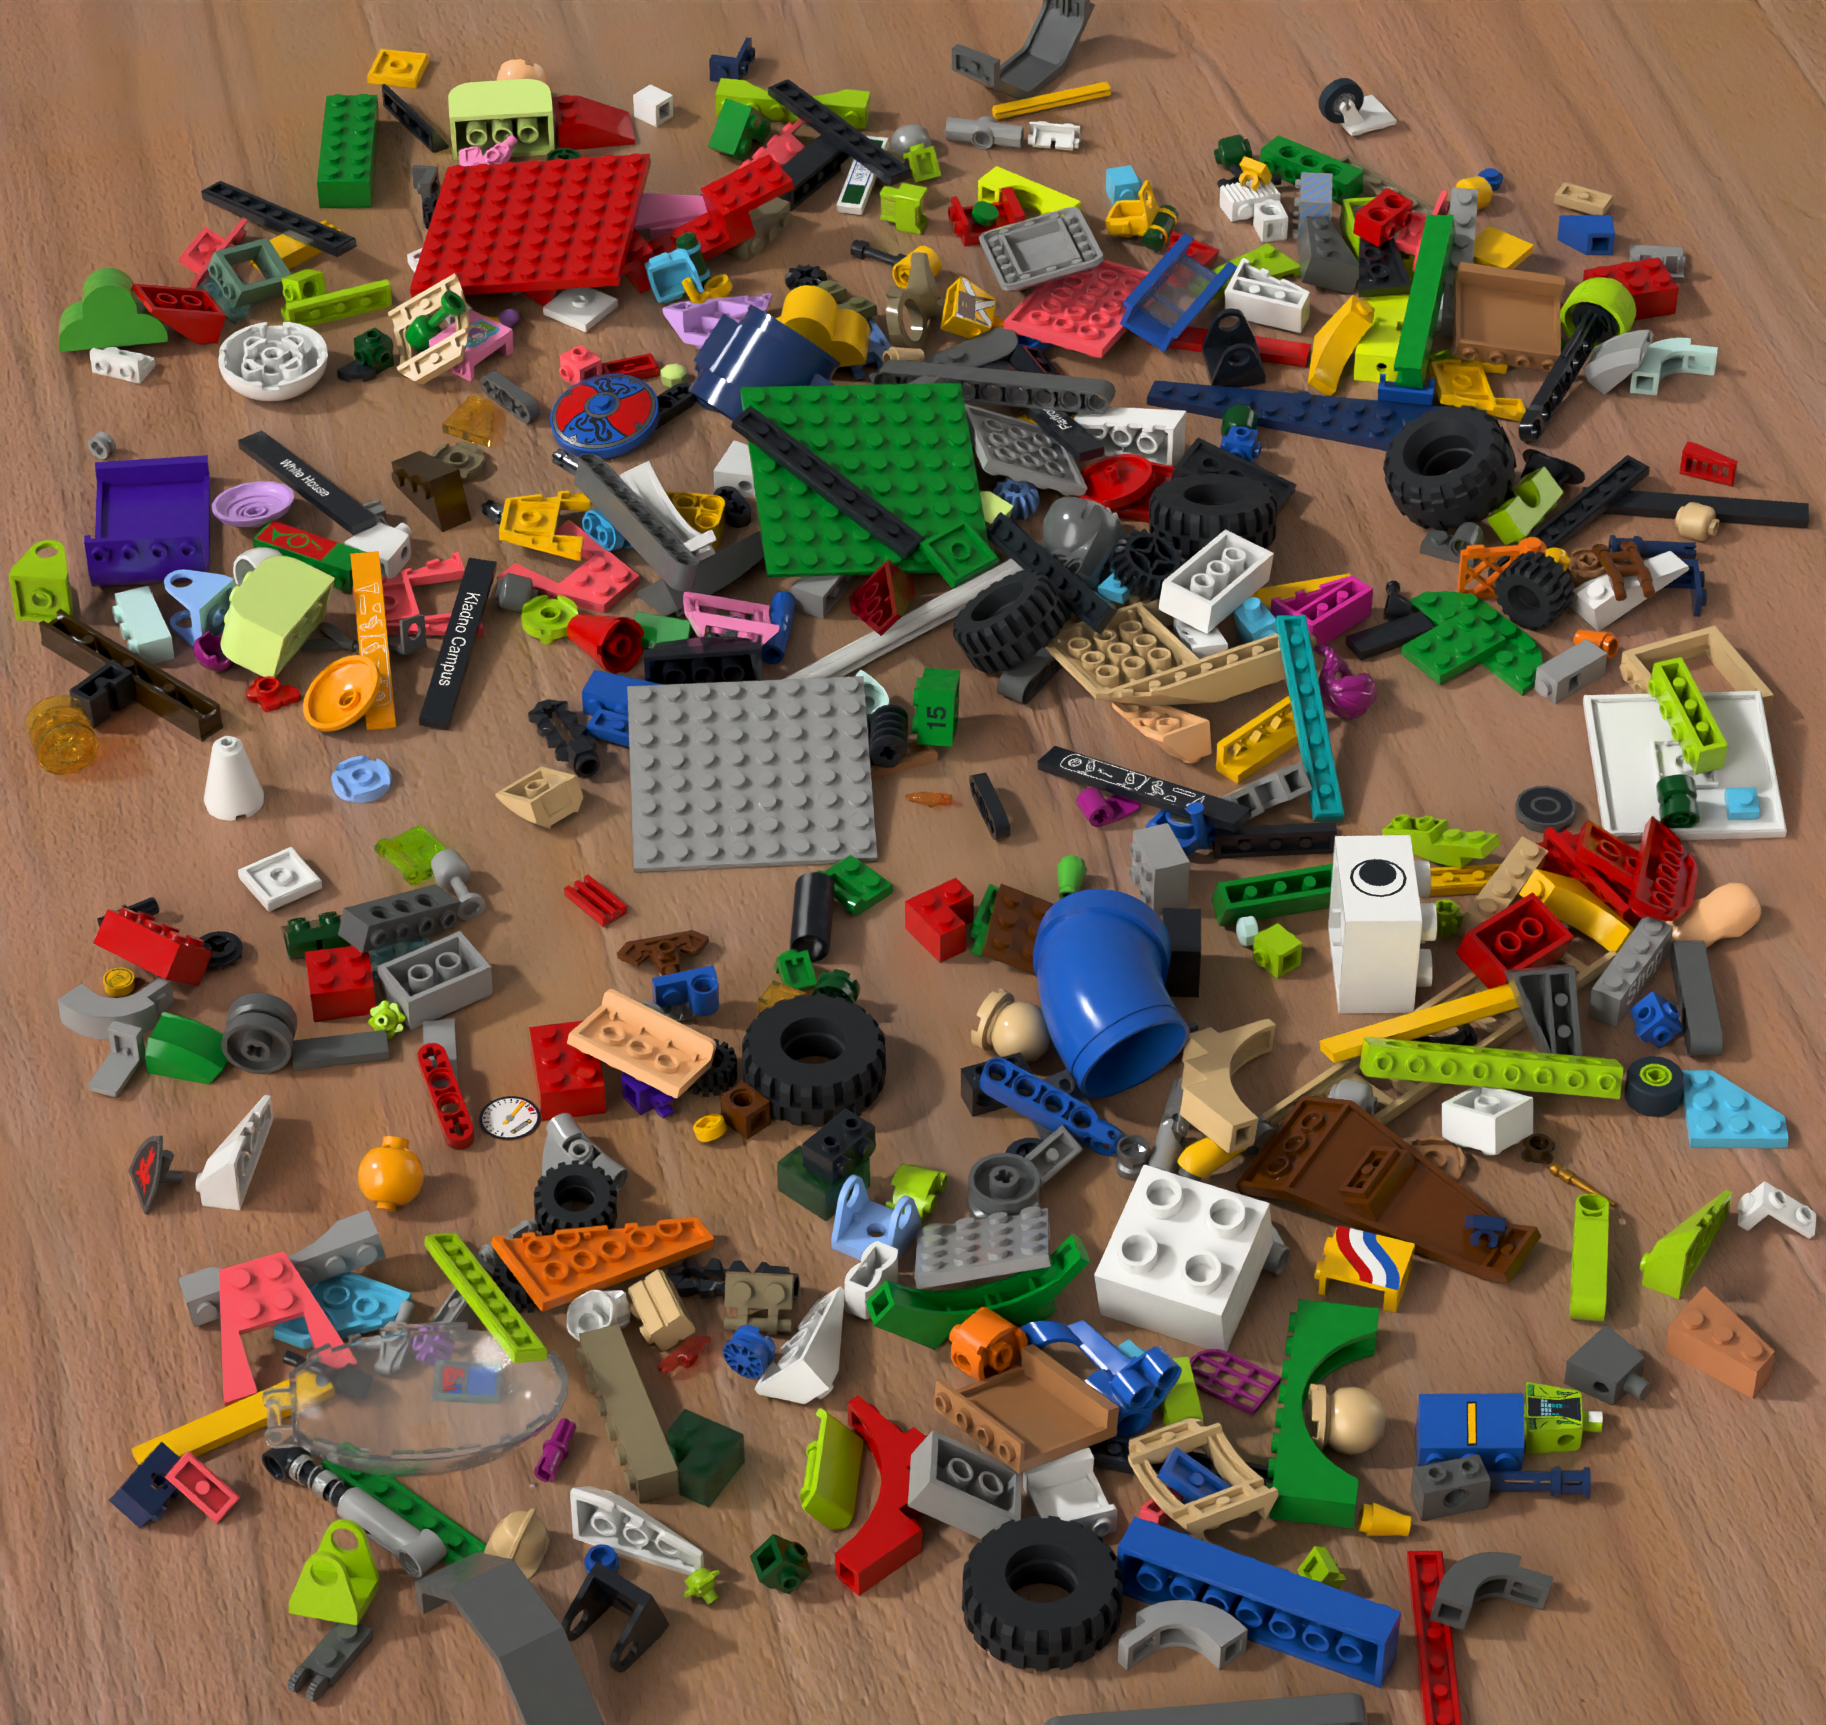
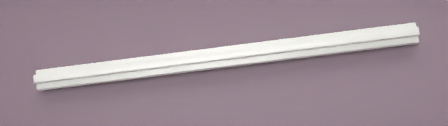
M1113 513L1112 515H1114L1118 519V521H1120L1117 513ZM1009 559L903 615L882 636L873 631L782 680L844 677L955 618L979 592L986 590L992 583L1002 580L1005 576L1014 575L1016 572L1024 569L1015 561Z

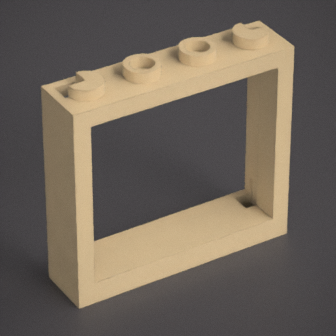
M1715 625L1626 650L1622 653V661L1619 666L1620 674L1623 677L1622 680L1631 686L1635 694H1650L1648 681L1651 680V673L1648 670L1653 669L1654 663L1682 657L1684 660L1705 654L1736 691H1761L1766 718L1771 717L1774 694Z

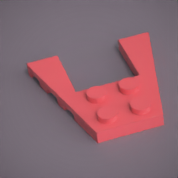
M567 520L557 528L556 535L583 536L582 557L587 559V561L563 581L557 583L517 563H513L497 576V582L499 578H504L507 573L529 577L533 582L532 589L548 595V599H557V595L571 599L577 607L601 613L607 612L640 584L639 574L611 552L602 548L570 520Z
M459 552L452 553V558L441 562L439 558L426 562V567L412 571L411 567L401 570V575L387 579L386 576L382 577L387 634H400V620L420 614L413 594V586L461 580L463 578L465 569ZM352 587V595L354 599V588ZM452 612L425 616L426 635L445 636ZM482 621L476 637L484 636ZM416 623L409 627L408 635H417L418 626Z
M285 1251L219 1270L223 1397L225 1407L258 1393L240 1335L304 1316L318 1362L339 1371L343 1369L346 1363L356 1368L355 1359Z

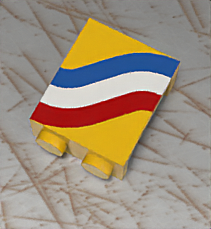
M1338 1225L1333 1238L1327 1237L1323 1256H1326L1325 1260H1319L1316 1266L1314 1278L1319 1280L1318 1294L1325 1295L1331 1279L1384 1291L1383 1310L1396 1313L1413 1268L1415 1244Z

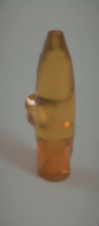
M916 792L906 795L907 800L927 804L929 807L938 804H952V795L944 793Z

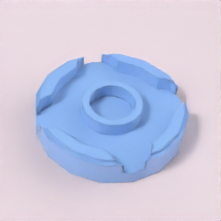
M357 756L339 763L336 766V771L332 772L331 781L334 793L341 799L354 803H365L384 796L390 789L392 778L389 766L382 760L376 758V761L369 760L368 756Z

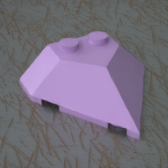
M772 293L752 297L745 295L706 299V302L701 304L690 301L679 302L663 307L662 310L664 316L682 341L695 345L696 349H701L723 313L738 323L744 318L750 305L767 313L772 300Z

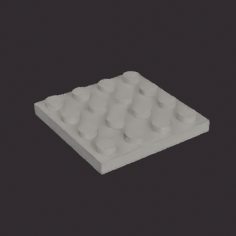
M965 404L970 439L984 471L991 475L1001 474L1008 476L1016 482L1025 481L1033 483L1041 489L1050 488L1058 490L1066 496H1081L1085 494L1087 486L1073 456L1039 425Z
M1027 1207L1022 1209L1021 1213L1010 1216L1006 1212H997L989 1215L986 1219L980 1220L962 1218L957 1220L955 1224L942 1226L940 1223H932L924 1226L923 1229L917 1232L915 1263L917 1289L1051 1267L1050 1217L1048 1208Z

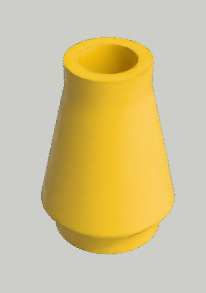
M1371 1502L1370 1505L1362 1504L1357 1528L1358 1531L1365 1532L1366 1536L1407 1537L1411 1526V1516L1403 1515L1375 1502Z

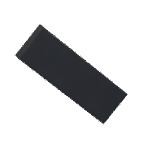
M1419 611L1346 636L1345 644L1359 660H1363L1401 647L1435 628V626Z

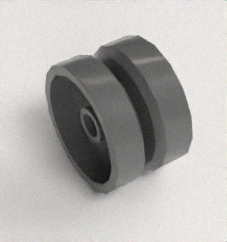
M251 993L239 997L232 1003L228 1011L226 1028L221 1042L223 1054L238 1069L250 1073L267 1074L280 1070L287 1065L292 1054L293 1039L298 1025L297 1014L290 1004L268 993Z
M997 1153L981 1158L972 1166L968 1176L969 1218H974L975 1220L986 1219L989 1215L997 1212H1006L1010 1216L1021 1213V1210L1027 1207H1040L1041 1180L1039 1170L1030 1160L1016 1154Z

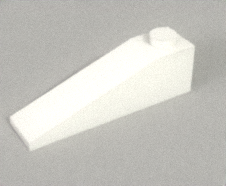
M264 1095L208 1158L203 1173H198L196 1191L200 1192L202 1206L233 1210L241 1209L274 1119L270 1095Z
M841 1286L815 1302L797 1326L799 1332L781 1347L780 1350L784 1355L777 1365L775 1362H771L767 1366L754 1389L759 1395L806 1404L816 1397L822 1399L834 1388L832 1383L839 1371L845 1295V1291Z
M591 1486L572 1488L570 1503L573 1539L594 1546L600 1544L608 1545L616 1553L688 1576L695 1570L704 1567L703 1551L622 1496Z

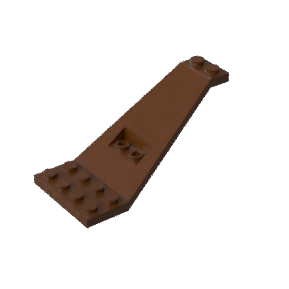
M1302 1095L1235 1184L1240 1194L1290 1200L1363 1231L1414 1243V1252L1483 1280L1509 1283L1541 1238L1537 1227L1510 1224L1506 1221L1505 1231L1496 1233L1498 1243L1495 1248H1488L1489 1240L1485 1234L1479 1237L1478 1246H1471L1470 1236L1475 1230L1464 1229L1465 1216H1501L1352 1100Z

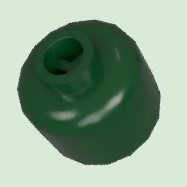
M1241 134L1220 139L1218 141V149H1214L1217 165L1222 164L1227 171H1230V167L1233 164L1239 165L1244 156L1253 158L1249 139H1244Z
M1236 404L1229 407L1224 412L1222 418V437L1228 435L1231 426L1257 430V414L1245 404Z

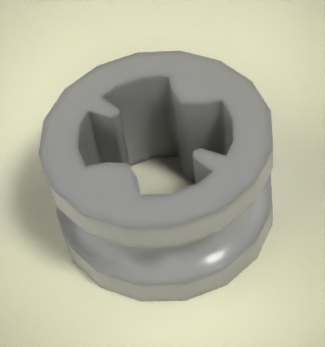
M99 431L88 440L90 452L99 459L107 458L116 449L114 439L104 431Z

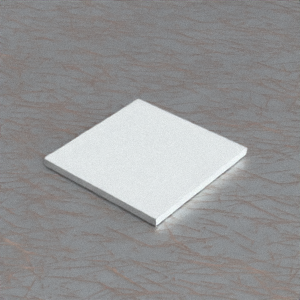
M1761 691L1700 692L1728 744V749L1722 769L1697 775L1693 772L1690 764L1685 763L1682 748L1678 742L1673 740L1671 727L1667 719L1664 720L1662 718L1659 704L1655 697H1651L1650 694L1584 695L1583 707L1603 829L1624 842L1642 841L1645 824L1651 816L1660 821V804L1658 803L1656 792L1657 782L1666 776L1682 774L1688 775L1695 780L1696 801L1699 806L1700 821L1692 828H1669L1681 840L1786 837V823ZM1726 788H1756L1760 808L1759 818L1728 820L1724 797Z

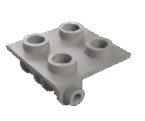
M1630 244V262L1648 258H1660L1673 280H1684L1685 256H1683V247Z

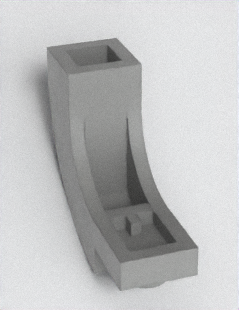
M160 977L137 993L123 998L102 997L83 984H80L57 999L62 1024L80 1035L94 1039L109 1040L107 1029L113 1021L142 1028L143 1034L153 1030L158 1023L157 1015L174 1005L171 981Z
M1171 1600L1156 1603L1136 1612V1628L1127 1630L1119 1639L1118 1663L1128 1671L1158 1650L1177 1646L1190 1648L1201 1653L1220 1670L1246 1653L1248 1629L1229 1613L1207 1603L1191 1600Z

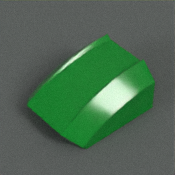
M162 1012L155 1029L147 1041L145 1059L148 1074L208 1085L223 1070L227 1062V1058L222 1052L221 1042L223 1033L197 1020L169 1012Z

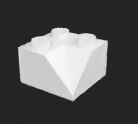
M1473 1086L1442 1103V1137L1450 1142H1454L1456 1146L1482 1150V1153L1486 1155H1497L1502 1150L1511 1145L1518 1144L1520 1140L1533 1134V1097L1500 1088Z

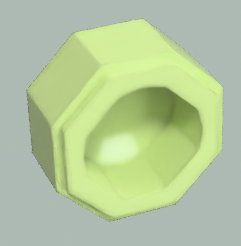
M669 364L660 370L662 384L666 387L671 388L680 383H687V371L682 365Z

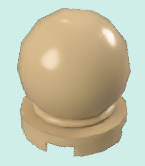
M999 988V993L992 991L986 997L976 1015L981 1017L978 1030H971V1042L975 1047L984 1051H989L994 1047L997 1054L1001 1057L1021 1052L1027 1063L1037 1061L1048 1051L1051 1037L1042 1010L1037 1005L1024 1001L1015 1002L1013 994Z
M1310 1384L1307 1400H1312V1416L1306 1415V1429L1321 1452L1323 1451V1446L1328 1444L1339 1453L1347 1455L1362 1454L1369 1451L1380 1441L1385 1433L1386 1417L1381 1402L1369 1390L1351 1386L1339 1388L1329 1395L1326 1393L1324 1384Z

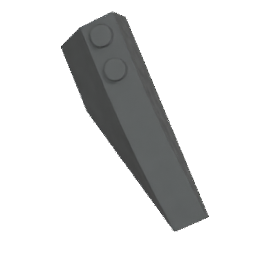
M761 531L699 561L694 588L688 592L714 596V592L739 578L764 557ZM663 579L637 591L638 596L664 616L675 612L678 617L685 613L683 604L684 592L671 588Z

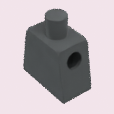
M1607 1325L1567 1360L1564 1383L1610 1405L1616 1404L1627 1393L1642 1401L1647 1397L1652 1387V1383L1642 1378L1645 1360L1643 1355Z

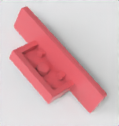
M799 119L794 124L789 122L780 131L781 136L775 134L766 144V149L763 146L760 147L752 156L753 160L747 159L739 169L768 154L782 167L805 148L794 137L803 121Z
M1442 190L1431 215H1448L1450 201H1447V190ZM1412 211L1413 218L1411 223L1399 231L1395 243L1398 251L1415 255L1413 271H1415L1427 215Z
M243 217L226 239L204 227L181 254L178 262L196 273L190 288L197 289L199 285L204 287L211 277L207 267L214 252L234 247L235 242L240 244L247 233L244 230L247 219Z

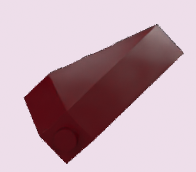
M888 559L849 596L850 609L876 633L882 636L902 617L910 601L913 599L915 594L913 579Z

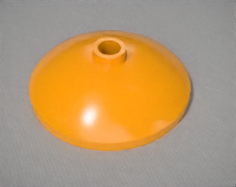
M351 655L333 662L321 671L311 683L304 698L303 713L308 723L317 730L330 732L346 728L363 717L373 705L379 692L381 677L376 664L365 656Z

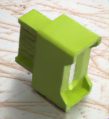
M902 183L899 189L884 186L880 192V220L896 223V230L921 235L928 224V217L923 212V196L928 193V188Z

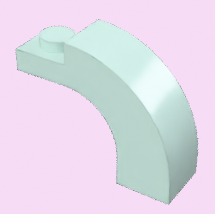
M1670 338L1650 344L1640 366L1632 372L1630 393L1657 396L1660 380L1673 373H1694L1714 376L1718 347L1690 345L1691 338Z

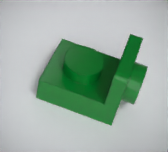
M795 949L788 950L777 957L774 969L775 973H780L786 995L815 989L817 980L807 950L801 952Z

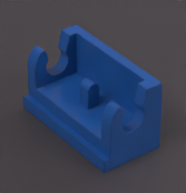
M1380 374L1378 401L1433 405L1435 379H1430L1429 385H1423L1422 389L1419 387L1396 386L1395 382L1386 381V374Z

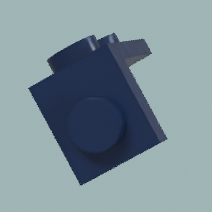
M746 37L736 58L711 55L709 59L710 81L720 82L721 78L742 80L743 76L747 75L750 62L753 63L755 59V48L752 47V38Z
M1681 559L1688 565L1689 570L1663 588L1690 589L1694 617H1700L1701 606H1706L1707 590L1702 589L1704 588L1705 574L1704 571L1699 570L1698 559Z

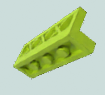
M388 279L287 303L285 307L280 308L281 315L285 322L311 327L392 307L391 284Z

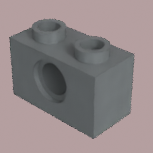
M1474 1455L1414 1467L1410 1496L1421 1521L1488 1508L1491 1480L1480 1455Z

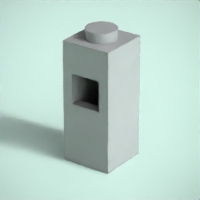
M1585 639L1538 666L1534 690L1552 703L1557 704L1605 676L1608 653L1588 639Z

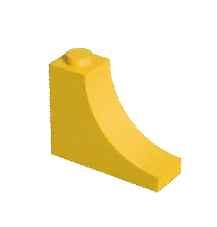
M1352 295L1314 336L1308 384L1326 396H1332L1336 391L1340 375L1349 356L1366 331L1373 325L1375 308L1369 302Z
M1535 868L1519 893L1524 898L1533 892L1556 918L1580 930L1609 952L1612 950L1618 953L1634 931L1633 927L1578 879Z

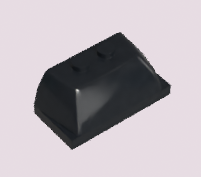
M702 637L657 643L653 649L643 650L645 681L670 685L763 680L761 642H750L748 639L739 637Z

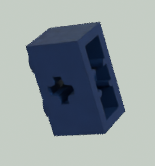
M161 1442L148 1454L109 1501L139 1528L149 1519L155 1523L169 1508L164 1504L169 1496L175 1500L182 1493L165 1478L167 1473L179 1461L180 1457Z

